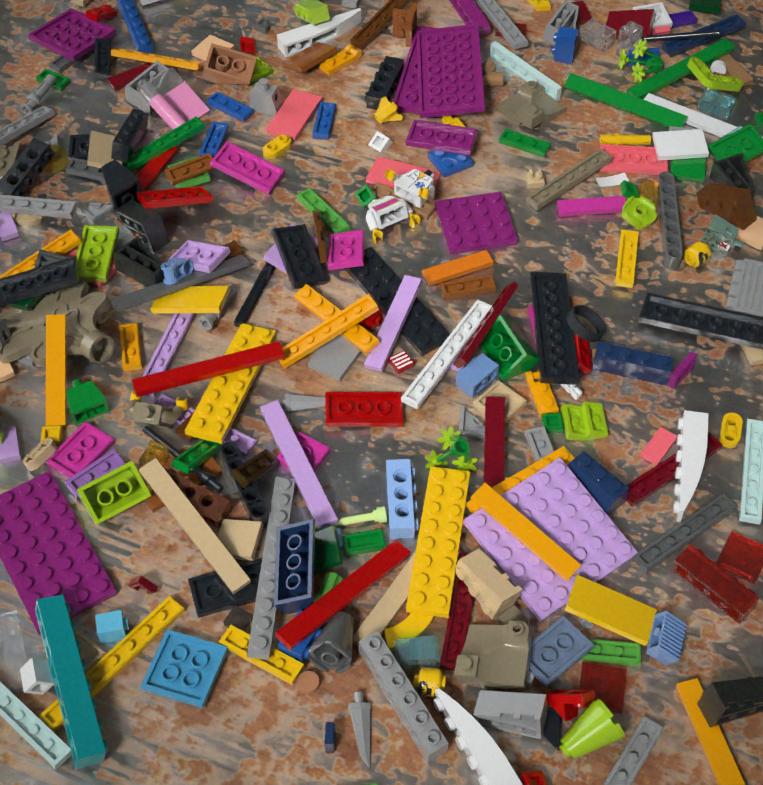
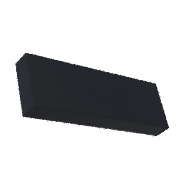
M95 38L94 77L107 79L111 76V40Z

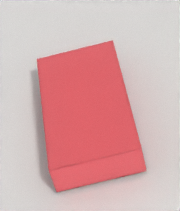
M660 427L641 452L640 457L657 466L676 442L677 435Z

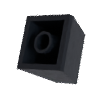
M114 159L102 166L101 169L115 218L119 221L116 209L130 200L141 203L137 199V193L142 192L140 179Z

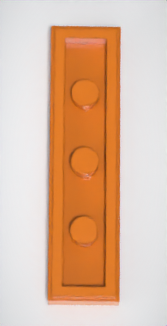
M483 250L422 270V276L428 286H432L494 266V261L488 251Z

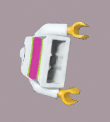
M389 195L378 200L374 199L368 204L369 210L366 214V221L370 231H373L372 237L375 244L376 237L381 238L383 242V233L377 230L378 228H385L408 217L410 218L409 226L411 228L415 227V222L418 225L420 223V216L413 214V210L404 199H398Z

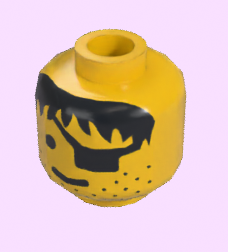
M702 242L693 243L684 252L686 263L695 268L702 267L711 258L710 247Z
M422 667L419 674L414 675L413 688H418V694L422 697L435 698L436 689L440 688L445 692L446 675H443L442 670L439 668Z

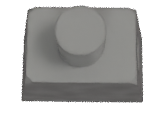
M261 78L251 90L249 107L254 109V112L275 116L283 105L279 89L275 85H270L268 79Z

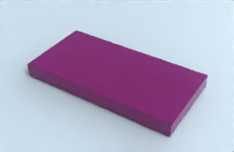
M414 120L406 139V146L471 155L478 129Z

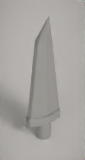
M285 394V399H275V401H279L281 407H285V412L325 407V397Z
M355 692V703H349L348 708L360 757L370 769L371 705L370 703L363 702L362 692Z

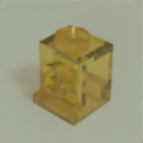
M652 180L641 181L639 197H653V200H649L653 202L655 207L658 199V183H654Z
M149 440L148 447L139 459L140 467H143L155 458L164 467L170 458L168 447Z

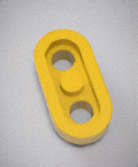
M279 135L264 145V157L275 159L291 148V138L287 135Z
M730 412L725 414L721 423L719 442L726 448H735L738 446L741 438L743 420L737 413Z

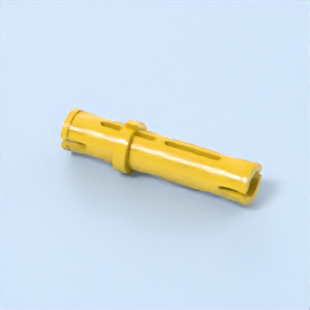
M600 134V145H650L651 135Z

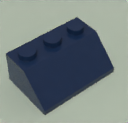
M585 451L568 464L567 467L608 516L626 502L629 487Z

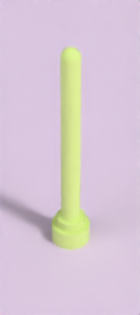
M385 506L376 507V510L370 513L337 518L338 523L333 526L338 527L372 520L385 523L387 522Z

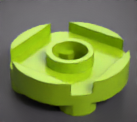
M632 196L624 203L621 216L629 224L636 227V229L643 230L651 226L656 220V207L646 197L634 198L635 196Z

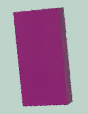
M691 351L670 374L669 387L674 389L695 367L696 353Z

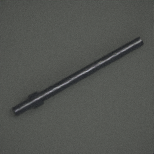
M720 30L624 38L625 44H638L639 39H642V42L644 40L651 42L720 36Z
M149 426L143 428V432L173 457L177 458L182 454ZM200 467L192 471L201 478V482L206 486H211L218 493L223 491L224 487L215 480L211 473L205 472Z

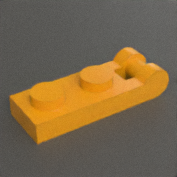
M348 44L344 50L319 63V69L330 76L360 59L362 52L355 49L353 45Z
M539 369L537 372H525V380L539 417L541 418L542 414L559 413V408L550 385L540 383Z

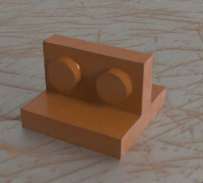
M411 2L409 10L393 9V37L405 38L406 47H410L417 27V3Z

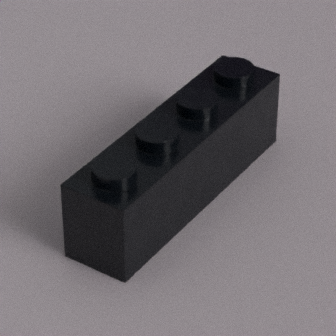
M132 109L112 142L111 159L128 163L147 130L148 112Z

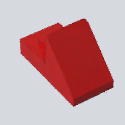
M555 689L544 693L546 694L547 702L565 721L576 718L578 716L577 708L585 707L588 702L595 700L594 690Z

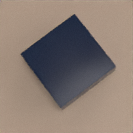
M326 722L325 753L335 752L336 728L334 722Z

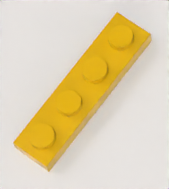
M621 230L615 286L633 288L638 231Z
M233 625L229 626L219 640L220 645L227 646L230 652L292 686L294 685L298 676L305 668L303 663L272 646L269 660L248 658L247 652L250 635Z

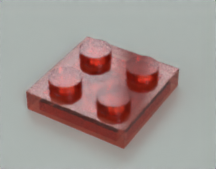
M582 661L579 690H594L595 700L600 699L611 712L622 714L627 669ZM594 700L588 702L585 707L587 708Z

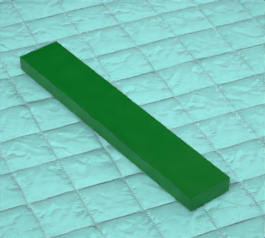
M195 116L135 151L128 163L122 162V165L132 172L206 127Z

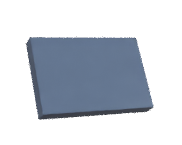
M563 615L532 641L529 671L548 688L593 650L595 644Z

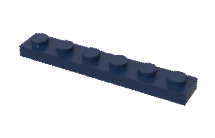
M734 15L693 31L720 30V36L669 40L662 43L661 49L671 57L745 28L746 22L738 15Z

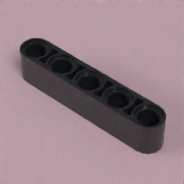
M226 442L221 446L223 464L250 521H260L264 528L268 525L269 520L267 505L255 482L244 488L230 475L234 469L245 463V460L236 443Z

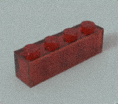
M690 545L674 561L672 571L738 624L756 608L759 597L756 596L755 592L747 589L735 576L728 574L718 563L706 557L700 549Z

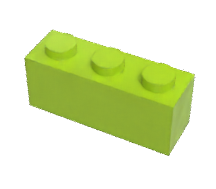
M318 0L295 2L294 11L298 18L313 25L330 20L327 4Z

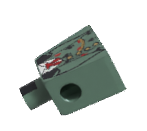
M716 214L701 240L702 243H706L710 247L711 252L723 256L727 254L730 248L740 252L744 245V242L736 239L739 229Z

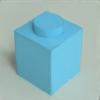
M122 610L95 615L97 635L101 644L122 640L127 635L126 630H130L128 617L124 618Z

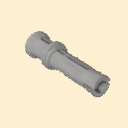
M48 74L35 92L27 96L25 103L20 105V110L24 114L31 113L41 104L43 96L56 82L55 77Z
M234 286L230 290V293L224 303V306L227 304V302L230 300L233 294L236 293V288ZM221 312L205 313L203 316H200L197 321L199 326L205 330H211L214 321L220 318Z

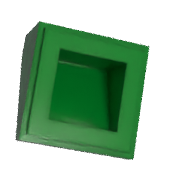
M370 184L364 185L354 193L363 208L377 198Z

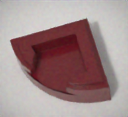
M142 575L131 579L128 585L136 591L139 588L147 591V594L155 593L158 586Z

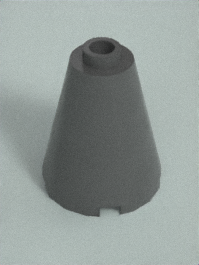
M341 611L331 618L309 648L310 661L322 671L328 672L331 669L336 670L335 673H342L350 668L352 662L354 619L349 613Z

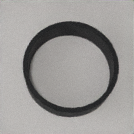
M575 305L566 316L567 323L574 333L588 342H598L606 333V326L597 313L586 306ZM575 314L587 319L595 327L597 333L584 327Z

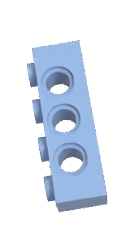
M410 459L386 460L390 539L415 538V530H418V518H414V513H417V500L413 501V496H416V483H412L411 480L415 479V467H411Z

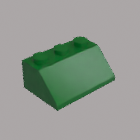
M502 315L495 320L479 344L484 354L499 365L498 375L503 381L529 371L538 362L536 352L515 321Z

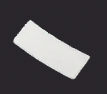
M625 173L595 178L600 187L620 185L623 180L629 182Z

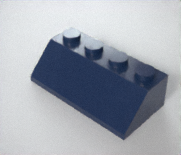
M599 340L592 370L668 386L674 355Z
M314 519L277 527L274 606L287 615L297 613L299 609L304 611L314 598Z

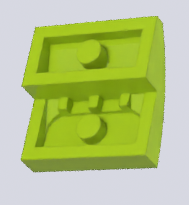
M584 401L581 406L562 405L561 413L566 440H593L608 436L602 403Z

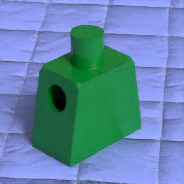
M81 379L72 381V388L68 389L66 394L75 425L110 412L105 397L92 381L83 383Z

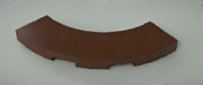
M312 210L320 263H327V251L319 210Z

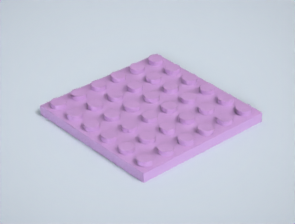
M560 457L502 494L501 497L581 564V567L567 582L482 508L463 521L487 555L496 563L501 573H506L510 577L508 581L515 587L519 585L523 589L519 596L539 622H542L567 604L577 574L598 583L638 553Z

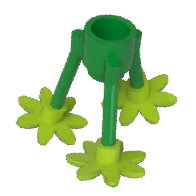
M639 39L638 44H634L635 49L632 51V54H635V59L626 57V49L620 52V57L618 58V67L621 70L625 63H636V66H632L634 72L631 74V76L635 77V83L641 82L642 77L647 73H658L663 66L661 56L647 51L648 48L645 46L647 40L642 42V39ZM643 53L651 56L647 61L636 60L639 55L643 57ZM640 64H645L649 70H643L644 66L640 67Z
M453 426L449 427L448 432L441 429L440 432L444 437L438 438L437 441L444 442L443 450H446L449 446L450 450L444 455L443 453L436 455L435 451L432 450L431 456L425 455V459L429 461L425 467L443 468L442 466L448 464L444 459L454 455L459 459L452 461V464L458 466L456 470L469 471L470 469L476 471L477 468L473 464L478 459H470L469 444L462 436H459L461 431L454 432Z

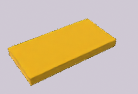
M191 286L155 299L150 310L153 314L220 313L230 293L229 286Z
M578 574L575 577L565 607L567 612L644 646L649 642L654 616L657 612L655 608Z

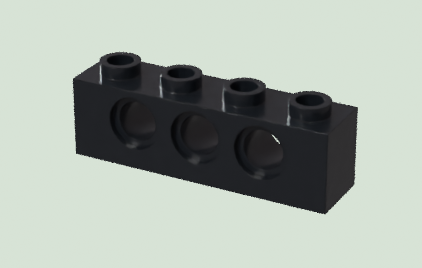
M386 56L384 61L380 63L379 71H376L374 81H371L369 91L365 93L364 100L366 101L367 108L377 110L382 97H387L390 102L403 72L404 59Z
M33 138L0 180V195L23 197L47 164L53 159L55 153L51 146Z

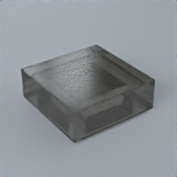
M235 605L223 621V624L228 628L230 625H233L245 631L253 620V614Z

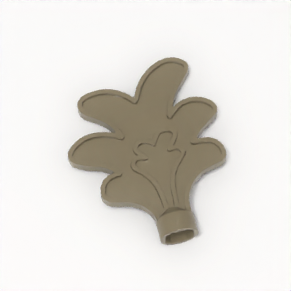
M79 277V283L73 286L58 289L56 293L54 291L43 294L30 311L11 308L2 312L0 319H6V325L11 336L4 339L5 343L0 345L1 363H10L30 354L37 367L46 366V315L56 314L66 315V356L79 354L96 364L104 363L113 354L115 346L110 336L96 329L98 317L109 305L106 294L103 292H93L86 295L89 285L85 278Z

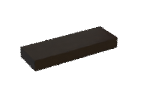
M265 449L234 469L230 475L246 488L276 468L280 461Z

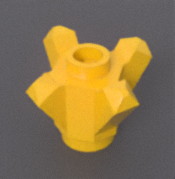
M382 97L378 109L374 113L376 120L383 124L387 121H401L403 119V115L397 113L398 106L393 101L390 103L387 97Z

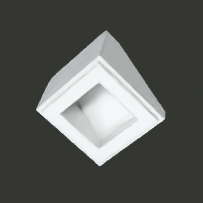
M377 131L368 145L382 153L393 142L390 138Z

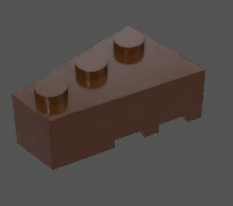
M708 183L696 192L701 209L720 216L742 230H745L757 220L750 189Z

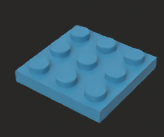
M167 629L140 686L141 690L204 709L228 653V647Z

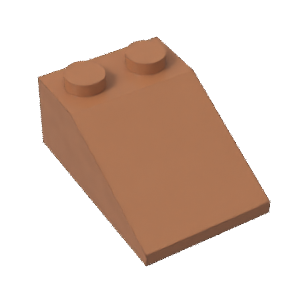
M211 43L202 79L217 84L249 85L257 57Z

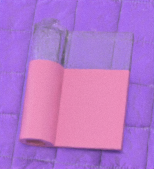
M173 67L151 81L150 79L143 78L137 83L139 93L172 130L195 116L201 118L210 111Z

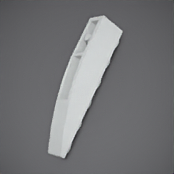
M358 8L330 17V20L315 25L308 24L277 34L278 48L285 57L303 51L316 42L325 44L362 22L361 9Z
M684 410L683 417L678 419L677 429L681 430V434L677 436V446H680V450H677L676 462H679V467H676L675 479H678V484H675L674 496H678V498L674 502L673 513H677V522H681L691 504L705 463L708 439V413Z
M440 688L436 689V697L433 700L434 706L438 712L442 711L445 716L444 722L449 731L453 730L456 735L455 741L457 746L467 754V762L472 770L477 771L480 785H522L506 756L488 732L458 702Z

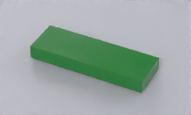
M505 129L499 138V143L540 157H545L551 148V143L509 129Z
M201 439L172 461V467L189 474L220 451L223 444Z

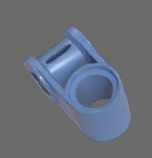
M177 257L160 266L164 272L163 282L166 285L178 283L181 279L190 275L194 268L192 260Z

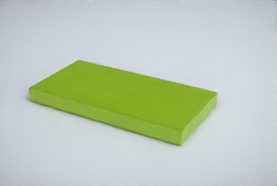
M84 225L80 239L82 243L79 244L76 254L79 260V277H83L86 281L107 282L120 231L119 226Z

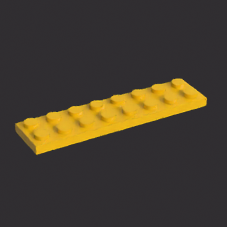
M244 323L240 324L225 355L273 343L276 331ZM261 365L213 377L185 429V434L223 444Z
M430 466L406 604V612L449 618L470 471Z

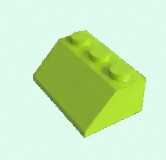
M133 461L77 489L81 502L96 525L151 497Z

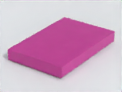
M364 230L330 234L328 270L364 266Z
M85 421L46 461V464L67 478H71L101 458L116 443L115 439Z

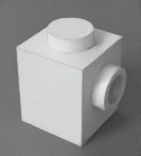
M39 657L31 658L20 669L24 693L43 695L54 685L49 663L46 659Z

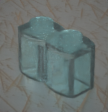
M706 88L699 99L697 109L703 113L713 114L717 118L726 120L733 111L737 99L729 94H721L715 89Z
M438 635L394 640L395 659L402 670H413L414 665L423 664V667L432 668L436 667L437 662H441Z

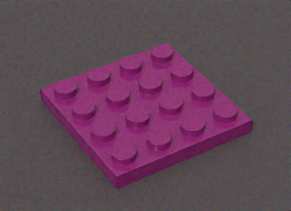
M70 8L29 33L28 37L29 40L63 57L76 61L94 49L95 38L109 40L116 35V29L100 21L95 22L85 17V14Z
M502 192L435 201L437 216L449 255L517 245L518 239Z

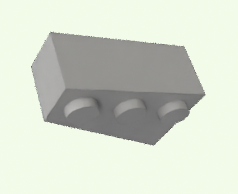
M565 0L546 25L542 40L555 45L556 42H553L554 34L558 32L560 26L575 29L579 6Z
M156 61L125 86L126 100L140 110L148 112L150 116L154 109L149 102L157 94L164 93L169 84V68Z
M480 690L473 716L483 727L542 739L547 718L546 694Z

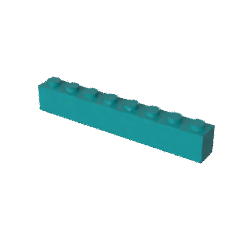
M63 594L37 599L35 612L75 768L78 769L103 763L105 754L108 753V745L106 739L102 740L100 733L102 732V723L100 718H96L97 705L95 699H91L90 680L85 678L86 665L84 659H80L79 653L81 648L79 640H75L74 621L69 619V603L65 602Z

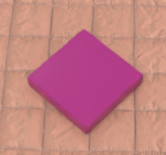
M298 431L295 435L315 472L329 455L331 448ZM280 452L276 458L280 461L279 464L288 468Z

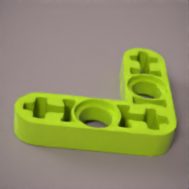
M691 57L687 64L698 80L709 89L739 92L744 85V82L737 77L714 75L706 64L697 57Z

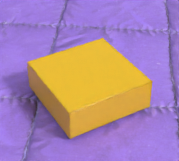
M62 425L42 426L40 443L45 439L51 438L56 445H61Z

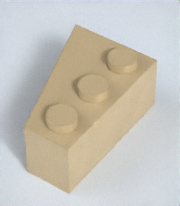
M479 548L459 559L456 565V574L467 585L470 594L478 600L483 612L488 614L491 619H494L514 605L523 589L519 585L516 587L508 581L510 577L506 573L501 574L495 569L496 563Z

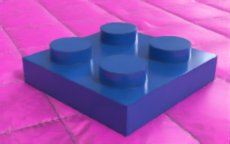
M438 150L428 153V159L444 178L473 167V161L468 155Z

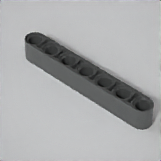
M662 172L659 174L656 191L663 260L666 268L676 270L680 267L683 249L675 179L672 173Z

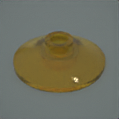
M50 145L55 155L43 172L56 174L63 171L68 165V152L60 145Z

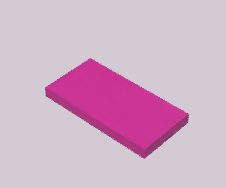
M226 141L210 161V166L267 195L271 193L285 174L284 169L229 141Z

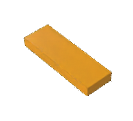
M138 324L119 325L123 371L142 369Z

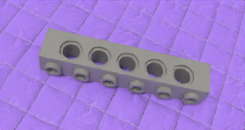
M377 631L360 640L359 654L427 764L446 754L449 743L379 632Z

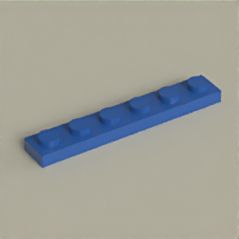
M116 0L137 51L153 52L154 47L134 1Z

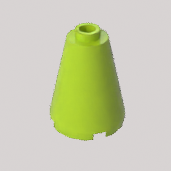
M596 699L560 739L562 745L559 748L566 758L571 756L573 759H576L621 740L625 737V733L620 724H616L613 714L600 699Z

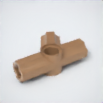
M491 60L484 61L482 64L483 89L486 86H503V72H495L496 65Z

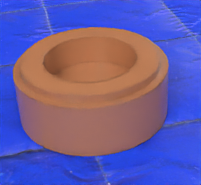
M313 671L302 672L297 678L299 691L307 695L315 693L319 688L318 675Z

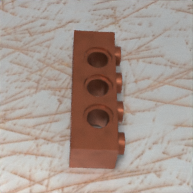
M164 468L185 496L190 493L195 494L191 498H186L204 521L220 528L223 519H226L232 509L229 498L223 494L218 495L212 492L206 485L200 486L188 476L182 477L178 475L172 468ZM147 484L150 494L158 497L151 486ZM206 502L213 503L211 506H204Z

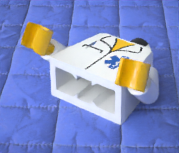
M413 169L408 173L398 175L394 170H386L384 177L388 178L390 182H394L395 195L419 208L423 206L426 200L434 199L435 187L433 186L434 174L432 171L426 170L422 173Z

